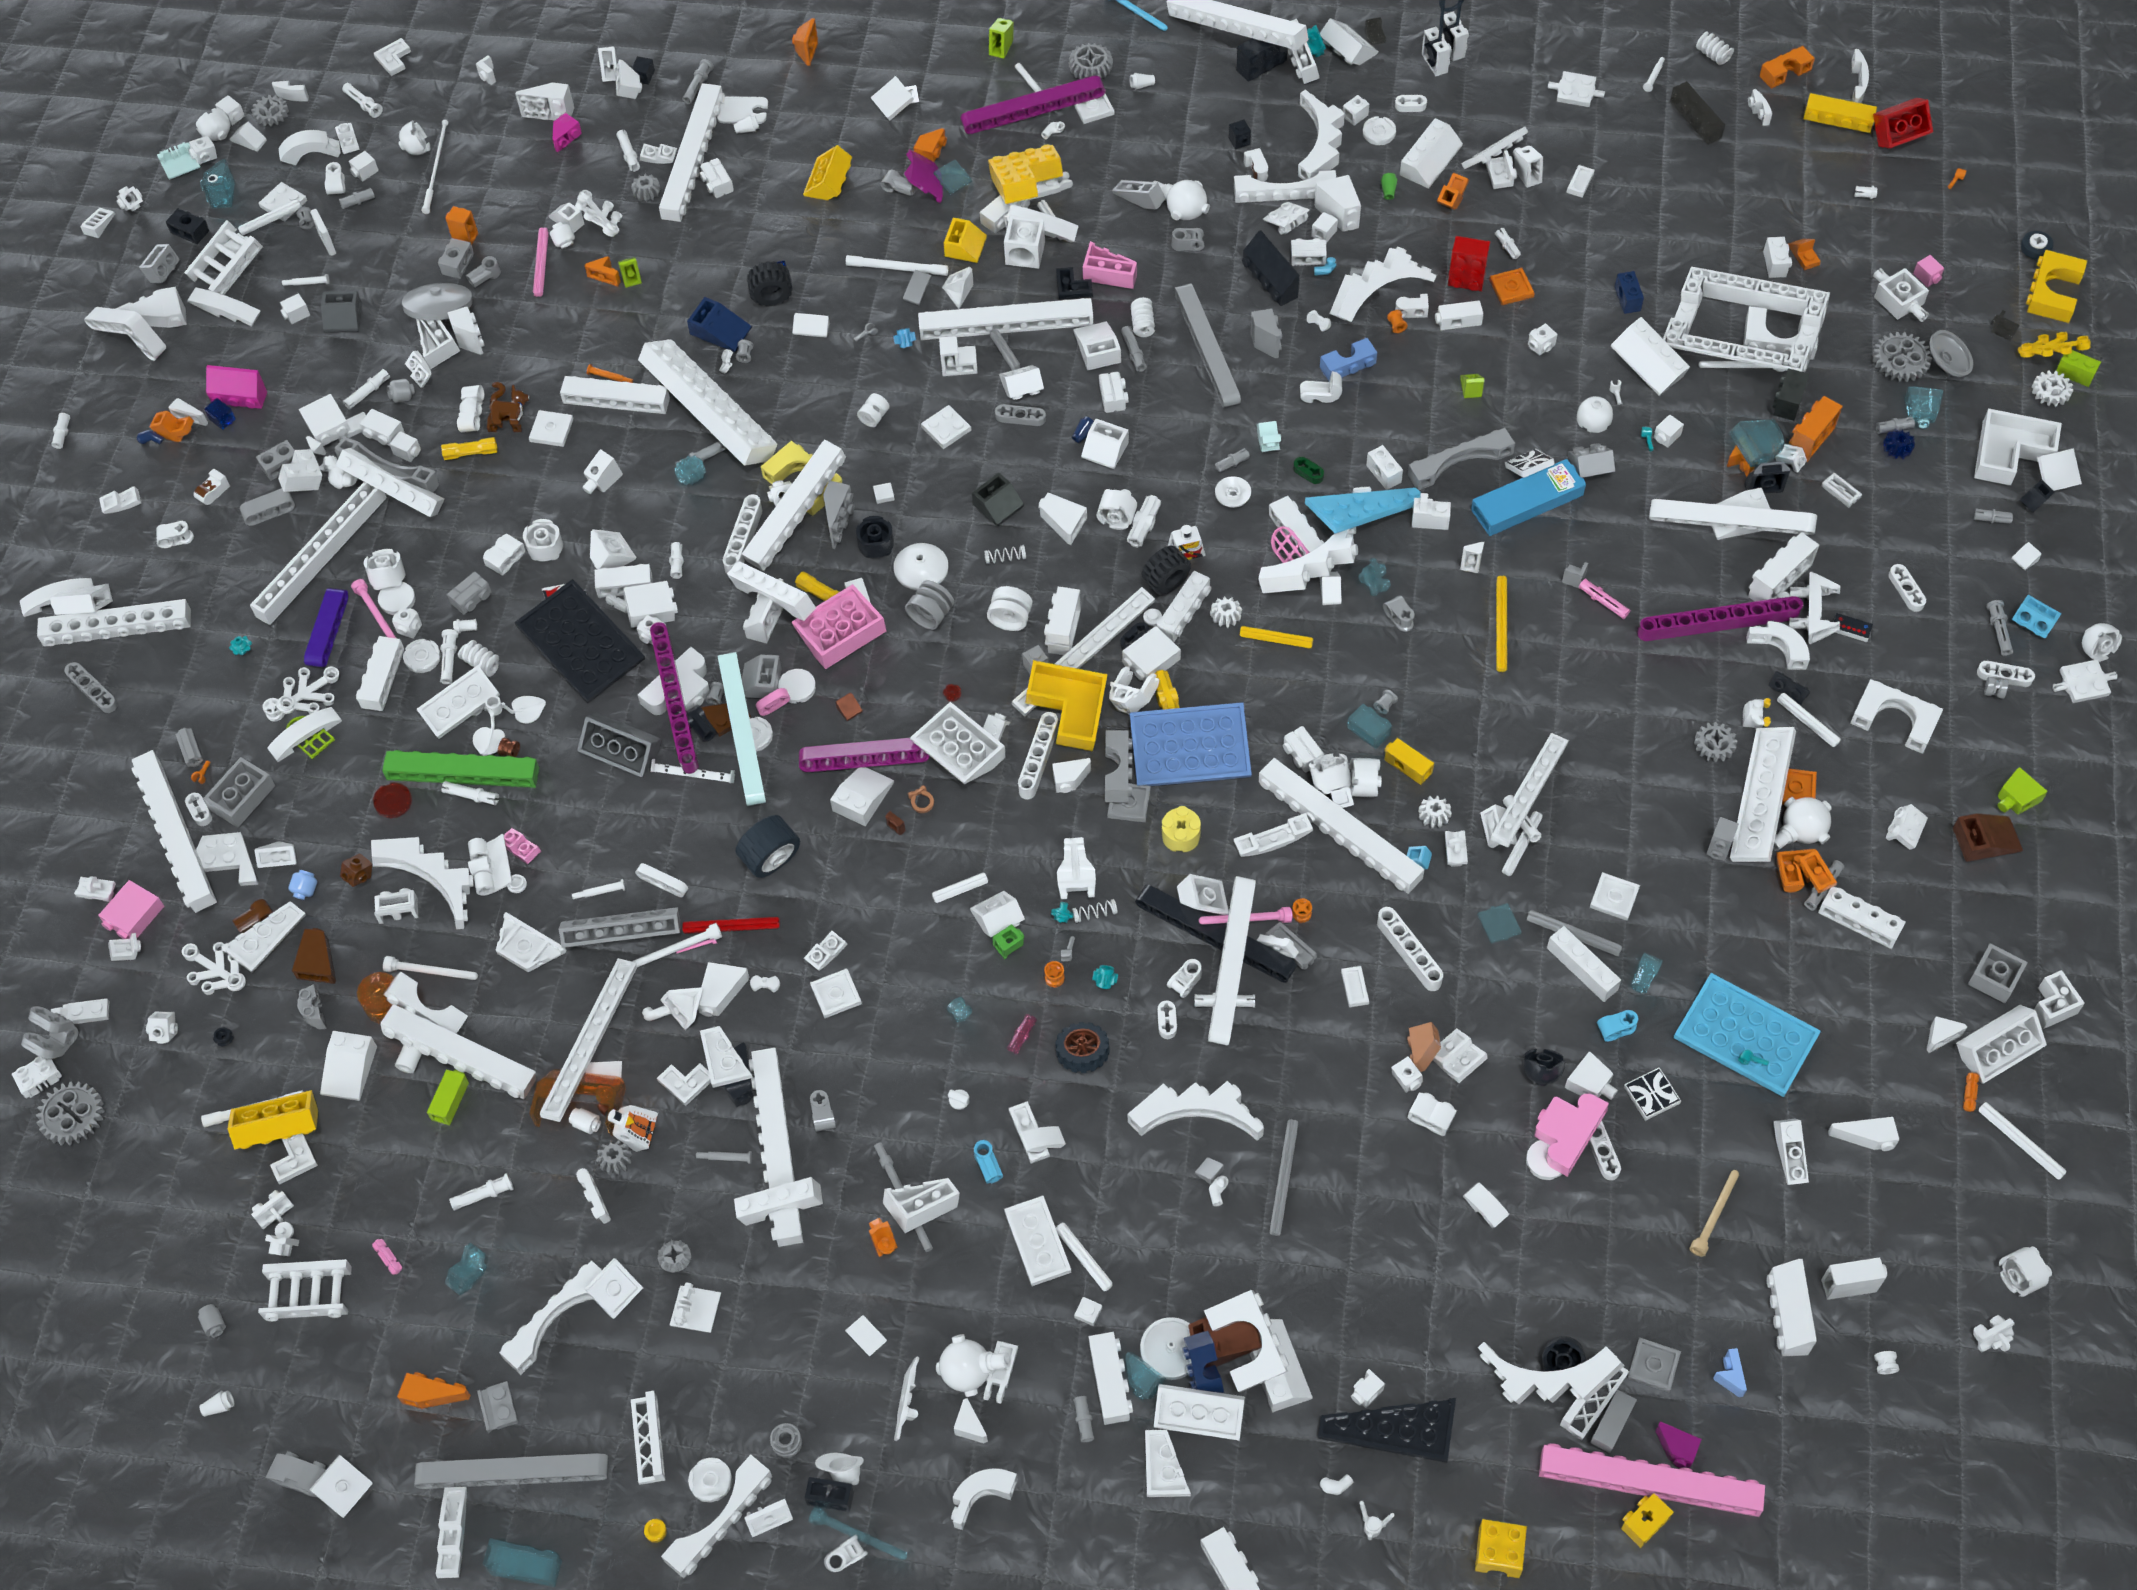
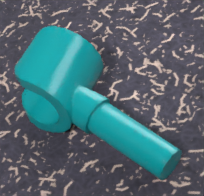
M1642 427L1641 437L1647 438L1649 451H1653L1652 428Z
M1744 1050L1738 1058V1061L1744 1065H1748L1750 1060L1766 1066L1769 1064V1061L1754 1056L1750 1050Z

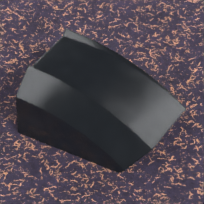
M1783 461L1757 464L1745 480V489L1747 491L1762 488L1764 494L1782 493L1790 473V468Z

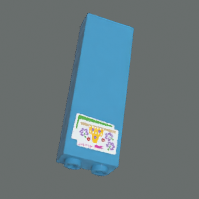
M1565 459L1553 466L1473 499L1471 511L1487 534L1492 536L1583 496L1586 483L1576 472L1575 466Z

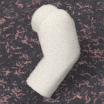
M1061 121L1052 122L1044 129L1041 136L1044 139H1048L1051 134L1061 133L1065 128V124Z
M666 1006L654 1010L651 1007H646L643 1009L642 1014L645 1020L652 1021L667 1016L671 1012Z
M1226 1176L1217 1177L1209 1186L1213 1206L1223 1204L1221 1193L1229 1183Z

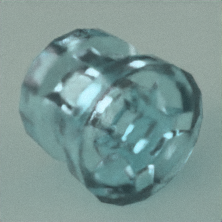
M963 997L954 999L947 1007L948 1012L954 1015L956 1022L965 1020L972 1013V1008L965 1004Z

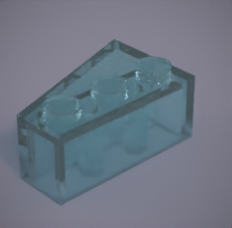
M493 1538L489 1540L483 1561L484 1567L492 1576L551 1587L556 1586L562 1560L554 1551L544 1550L543 1552L533 1547L520 1546Z

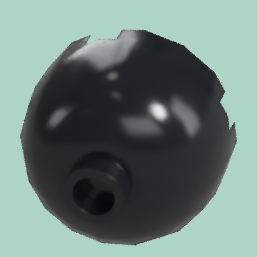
M1537 1049L1529 1050L1524 1056V1071L1537 1085L1546 1086L1558 1081L1563 1075L1565 1069L1564 1056L1549 1049H1543V1052H1537Z
M1559 1336L1547 1343L1543 1351L1542 1362L1546 1372L1559 1371L1586 1362V1355L1582 1345L1577 1340L1567 1336Z

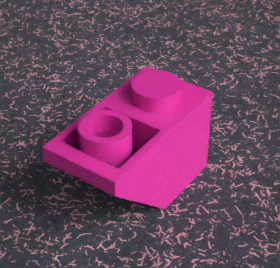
M566 112L553 122V143L556 152L565 148L582 134L579 122Z

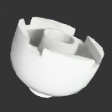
M214 108L211 109L212 113L207 114L206 112L198 119L196 129L202 137L208 136L211 141H218L227 137L231 124L223 109Z
M411 121L402 127L399 133V146L403 151L406 150L411 155H422L430 151V143L426 144L425 141L427 136L417 122Z
M1589 397L1578 408L1577 422L1581 428L1582 426L1587 428L1588 432L1599 433L1605 431L1612 423L1613 409L1604 398Z
M2105 623L2091 626L2083 635L2082 647L2084 652L2093 660L2098 659V662L2108 659L2109 657L2106 655L2110 654V652L2115 653L2121 644L2122 635L2119 634L2120 631L2114 626Z

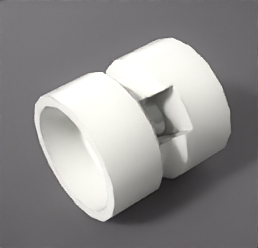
M873 393L860 408L857 416L865 425L876 427L882 416L889 409V403L881 395Z

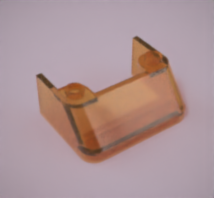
M561 1069L549 1071L536 1085L529 1113L535 1127H540L542 1119L540 1111ZM585 1072L575 1093L594 1095L600 1104L609 1106L605 1124L610 1136H613L615 1123L608 1121V1115L613 1109L619 1111L622 1107L626 1090L625 1083L618 1076Z

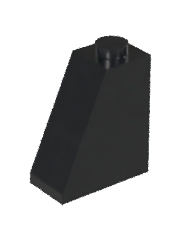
M742 1042L734 1047V1049L751 1073L747 1047ZM751 1078L722 1085L736 1108L749 1103L751 1098L754 1097Z

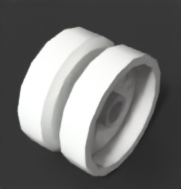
M1009 586L999 587L993 592L987 618L996 627L1004 630L1019 631L1024 629L1032 607V599L1026 592L1018 588Z

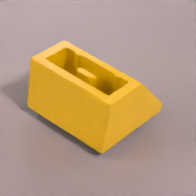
M953 218L944 241L945 257L978 263L987 235L971 221Z

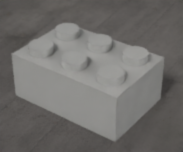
M240 757L203 800L211 812L238 828L270 793L275 784L268 773Z

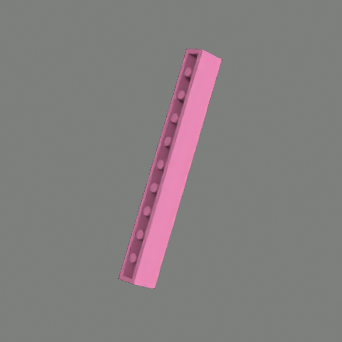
M1558 1444L1544 1445L1541 1452L1539 1477L1647 1497L1655 1493L1660 1499L1756 1517H1759L1763 1512L1765 1485L1759 1484L1755 1480H1746L1745 1482L1737 1480L1733 1476L1718 1477L1711 1472L1696 1473L1689 1468L1674 1469L1667 1464L1652 1465L1645 1460L1630 1461L1623 1456L1608 1457L1602 1452L1586 1453L1580 1448L1564 1449Z

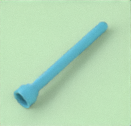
M1115 0L1163 31L1168 29L1166 24L1128 0Z

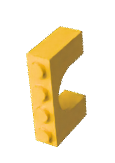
M2045 250L2044 255L2039 256L2036 266H2039V269L2036 268L2033 279H2036V281H2032L2029 290L2032 292V295L2029 294L2026 305H2029L2027 312L2069 323L2074 313L2077 299L2051 291L2046 285V281L2059 279L2080 284L2087 260Z

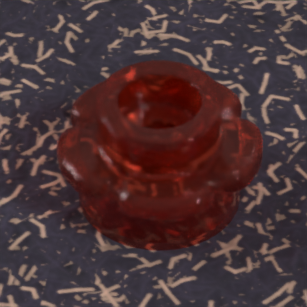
M949 684L943 690V695L948 701H957L961 696V688L958 685Z

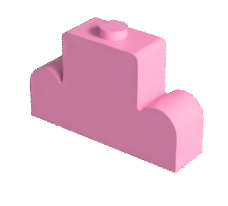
M1583 1094L1578 1100L1577 1107L1558 1097H1554L1546 1110L1542 1109L1538 1116L1540 1121L1536 1126L1535 1137L1550 1145L1547 1153V1163L1552 1169L1568 1177L1607 1113L1608 1102L1592 1094Z

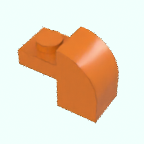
M1453 173L1448 185L1443 186L1437 202L1451 209H1457L1463 199L1462 195L1469 179Z
M163 411L155 414L149 427L165 439L181 442L184 435L191 431L194 420L189 416L177 419L169 411Z

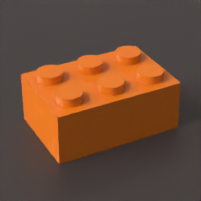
M1823 396L1820 401H1816L1813 404L1812 411L1810 413L1807 412L1802 419V423L1797 424L1793 429L1792 433L1794 435L1789 441L1790 445L1803 448L1807 459L1806 462L1810 460L1835 429L1843 407L1826 396Z

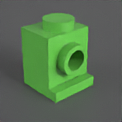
M1012 924L993 936V946L1004 959L1024 944L1023 933Z

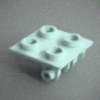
M189 142L177 145L178 149L174 146V151L169 148L170 152L167 149L157 154L169 180L200 168V165L189 154Z

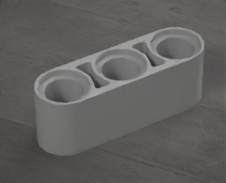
M279 489L243 503L240 506V512L245 524L252 526L293 510L295 503L290 492H283V489Z

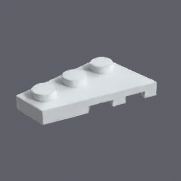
M720 1026L700 1031L713 1088L752 1078L751 1073L736 1053Z
M1145 1430L1147 1497L1191 1496L1168 1431Z

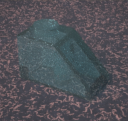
M1127 1352L1125 1357L1129 1385L1134 1389L1133 1393L1142 1400L1145 1398L1152 1399L1158 1391L1159 1384H1163L1166 1377L1134 1352Z

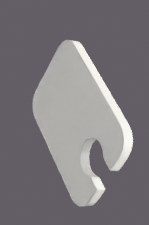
M725 97L724 102L720 103L721 109L720 114L717 115V120L720 123H737L751 115L756 116L758 124H762L766 121L767 113L756 114L753 113V109L756 107L768 109V100L765 97Z

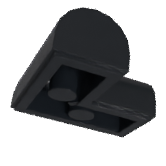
M1073 267L1056 268L1059 300L1093 297L1092 279L1074 280Z

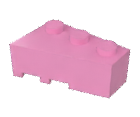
M1090 241L1083 264V280L1092 279L1094 283L1134 289L1137 278V262L1120 254L1110 253L1109 249L1099 248Z

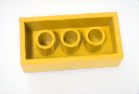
M310 1090L231 1109L227 1129L234 1150L239 1148L247 1149L259 1143L267 1144L280 1138L288 1139L293 1135L301 1133L309 1134L316 1130L318 1108L313 1092Z

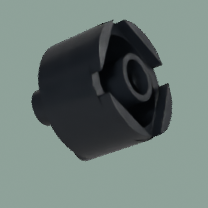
M881 516L864 518L863 522L860 525L858 524L856 528L858 547L863 556L866 558H880L890 555L894 546L891 523L884 520Z

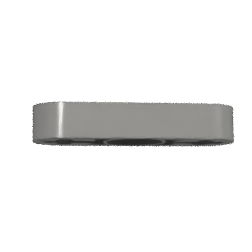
M1006 404L998 405L995 408V418L999 422L1041 426L1046 422V413L1041 408ZM1017 413L1025 414L1022 418H1018L1015 415Z

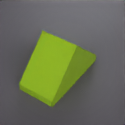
M1479 374L1460 375L1464 398L1482 397L1484 377Z

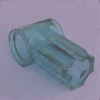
M1644 952L1630 987L1638 993H1647L1654 976H1657L1663 960Z

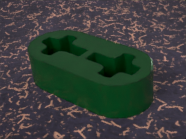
M1298 457L1294 460L1293 470L1296 474L1313 484H1319L1323 481L1324 470L1305 457Z

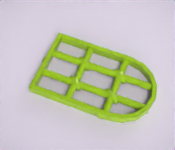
M299 716V717H296V718L292 719V720L287 724L286 729H287L288 727H290L294 722H296V721H298V720H300V719H302V718H304V717H306V716ZM321 729L318 734L315 733L311 740H304V746L299 744L296 746L313 759L335 739L326 730ZM324 732L331 739L325 742L320 735ZM316 738L324 744L319 749L313 745V741ZM308 745L316 751L312 755L305 750Z

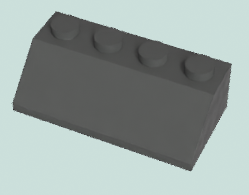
M596 712L585 717L577 751L643 778L652 765V759H656L662 739Z

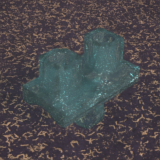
M1371 558L1370 564L1363 568L1362 573L1359 574V581L1369 586L1371 596H1377L1380 591H1387L1390 587L1389 579H1382L1381 577L1386 573L1385 564H1378L1376 558Z

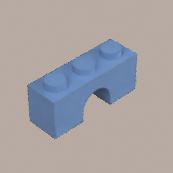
M1368 338L1352 344V357H1342L1336 350L1320 357V369L1329 382L1332 371L1344 377L1376 364L1377 351Z

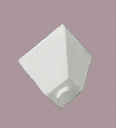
M595 529L591 531L590 558L596 569L616 568L636 559V556L620 532Z

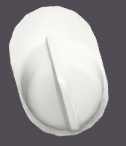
M828 1453L818 1457L815 1465L821 1470L828 1471L833 1481L856 1485L859 1483L860 1466L863 1464L864 1459L843 1453Z

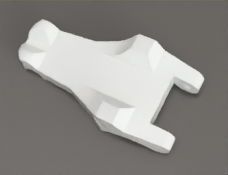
M1082 837L1064 839V860L1057 871L1061 899H1067V892L1087 890L1088 897H1095V869L1086 858Z

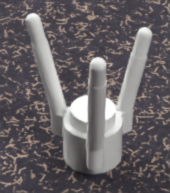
M1360 1501L1363 1521L1365 1522L1364 1532L1368 1536L1367 1539L1372 1540L1373 1537H1377L1380 1534L1382 1528L1386 1527L1387 1523L1394 1517V1513L1388 1515L1383 1521L1377 1517H1369L1364 1502Z

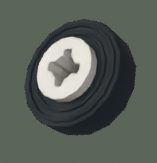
M2030 231L2025 234L2021 241V250L2027 257L2038 259L2039 256L2044 255L2045 250H2053L2054 242L2045 232Z

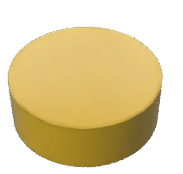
M652 1519L646 1523L644 1534L650 1542L657 1543L665 1538L667 1528L663 1521Z

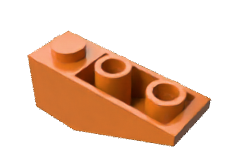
M415 1372L414 1375L406 1373L397 1396L402 1404L423 1409L469 1400L471 1395L466 1386L454 1383V1385H450L443 1379L434 1378L432 1380L426 1378L427 1376Z

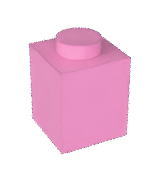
M1929 255L1917 262L1913 274L1928 287L1933 283L1937 284L1942 279L1944 267Z

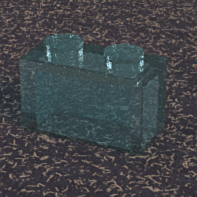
M1362 704L1348 718L1347 728L1377 749L1391 735L1392 725L1386 718L1376 714L1373 708Z

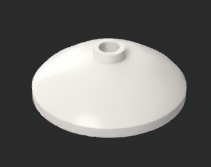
M917 543L907 546L899 552L894 561V574L897 580L903 586L912 590H917L922 582L926 580L940 584L948 572L946 555L941 549L932 544Z

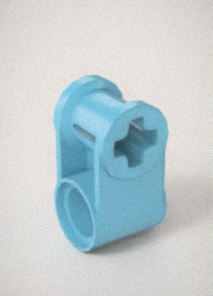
M1625 1010L1599 1019L1597 1024L1604 1040L1610 1042L1634 1033L1637 1027L1638 1015L1632 1010Z

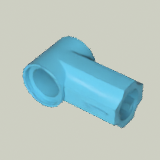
M986 1140L978 1141L974 1146V1158L979 1164L986 1183L992 1184L1003 1178V1174L993 1153L991 1143ZM986 1149L988 1154L980 1155L978 1151Z

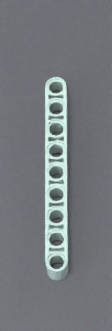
M733 652L718 655L747 806L766 803L737 654Z

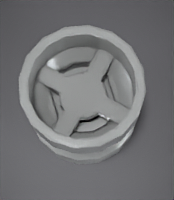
M1988 677L1984 688V695H1996L1998 698L2004 699L2008 689V680L2002 679L1999 681L1994 677Z

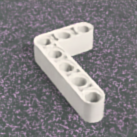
M95 307L84 319L86 324L94 330L128 334L141 351L153 361L166 349L163 341L137 312Z

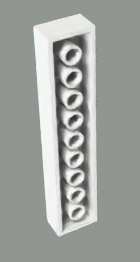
M667 339L644 343L638 360L744 466L767 462L773 456L777 443L750 415L745 413L674 341Z

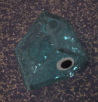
M222 159L204 172L203 180L200 182L201 189L205 191L206 200L212 208L232 207L235 180L226 159Z

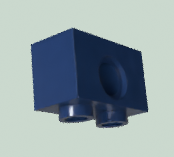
M1635 271L1617 274L1615 290L1624 314L1641 311L1644 296Z

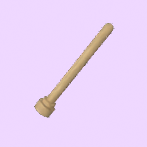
M1737 1170L1731 1171L1700 1237L1693 1240L1689 1248L1697 1256L1704 1257L1709 1249L1707 1241L1739 1177Z

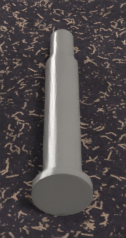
M697 1152L696 1158L746 1161L748 1164H751L752 1152Z

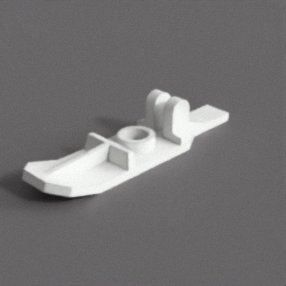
M919 1357L914 1358L904 1376L894 1441L900 1439L901 1428L906 1420L913 1421L918 1416V1411L908 1406L912 1398V1393L909 1391L913 1390L916 1386L914 1380Z

